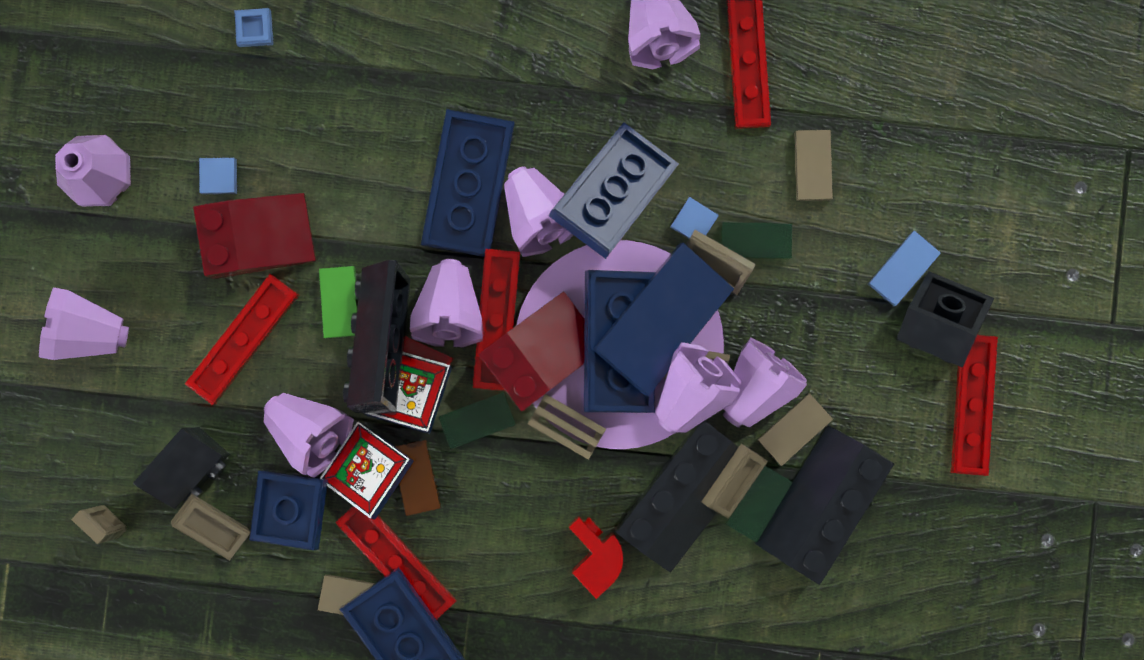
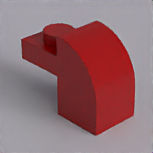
M578 515L569 524V528L591 552L572 569V574L597 599L618 578L623 565V552L620 542L613 531L602 540L599 536L603 531L590 517L584 521Z

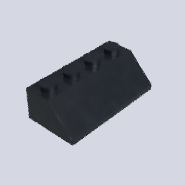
M386 260L363 267L361 279H357L355 283V297L358 300L357 313L354 312L351 318V331L355 334L354 345L349 347L347 353V365L351 368L350 381L345 382L343 389L344 402L355 413L396 415L411 279L396 260Z
M706 421L695 426L616 527V533L671 573L717 513L701 501L738 447Z
M827 425L754 543L820 585L888 476L894 463L866 445Z

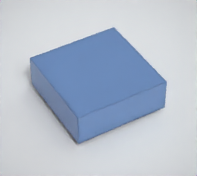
M269 8L234 10L236 43L238 47L273 45L272 15Z
M199 158L201 194H237V160L235 158Z
M689 197L670 228L690 239L694 230L706 236L719 215Z

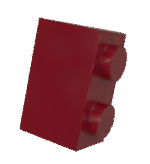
M305 193L227 200L193 206L203 271L206 277L218 279L316 262Z
M563 291L478 354L521 412L584 364L585 318Z

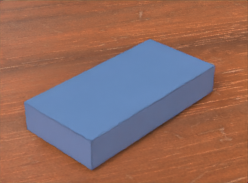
M912 231L868 282V285L892 306H896L941 253L916 231Z

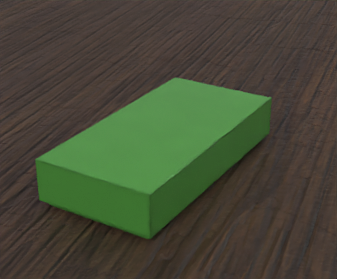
M348 266L319 269L324 338L355 336L351 331V318L354 312L357 313L358 300L355 297L356 268Z

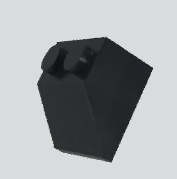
M928 271L907 310L897 340L908 344L912 348L920 349L941 358L945 362L953 363L963 368L994 298Z
M200 427L181 428L133 483L141 490L174 509L181 508L191 494L199 498L202 496L204 491L200 488L209 478L213 481L225 470L227 465L224 461L230 454Z

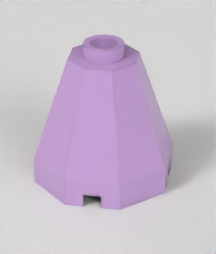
M631 0L628 43L632 65L656 69L662 67L660 63L662 60L669 59L670 65L680 63L700 49V32L697 22L680 0Z
M106 135L76 136L56 154L57 186L79 206H111L117 200L116 197L131 185L130 156Z
M519 167L513 170L508 175L504 188L512 237L522 256L543 254L551 250L552 248L548 243L557 238L560 244L568 241L573 234L548 216L564 193L535 168Z
M445 259L440 264L432 266L411 314L410 332H412V339L444 347L445 340H454L453 347H465L483 341L482 317L468 267L461 265L460 261Z
M53 287L45 312V318H47L46 325L42 327L40 336V358L58 360L117 353L118 347L125 348L129 327L123 326V318L69 290Z
M751 337L743 346L734 369L735 374L741 380V385L738 387L740 388V393L731 404L723 408L725 410L723 416L736 427H740L742 424L751 427L796 398L807 385V379L790 362L784 358L780 360L774 355V350Z
M681 342L672 357L656 411L659 424L671 433L688 432L731 404L740 393V388L738 387L741 385V380L735 372L718 356L713 361L705 357L709 351L700 345Z
M286 393L272 397L264 407L263 422L290 465L301 474L309 475L313 478L328 467L336 455V448L339 444L342 445L353 427L354 419L345 412Z

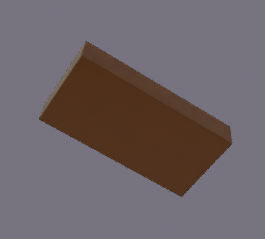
M427 440L395 446L414 460L399 483L406 516L441 508Z

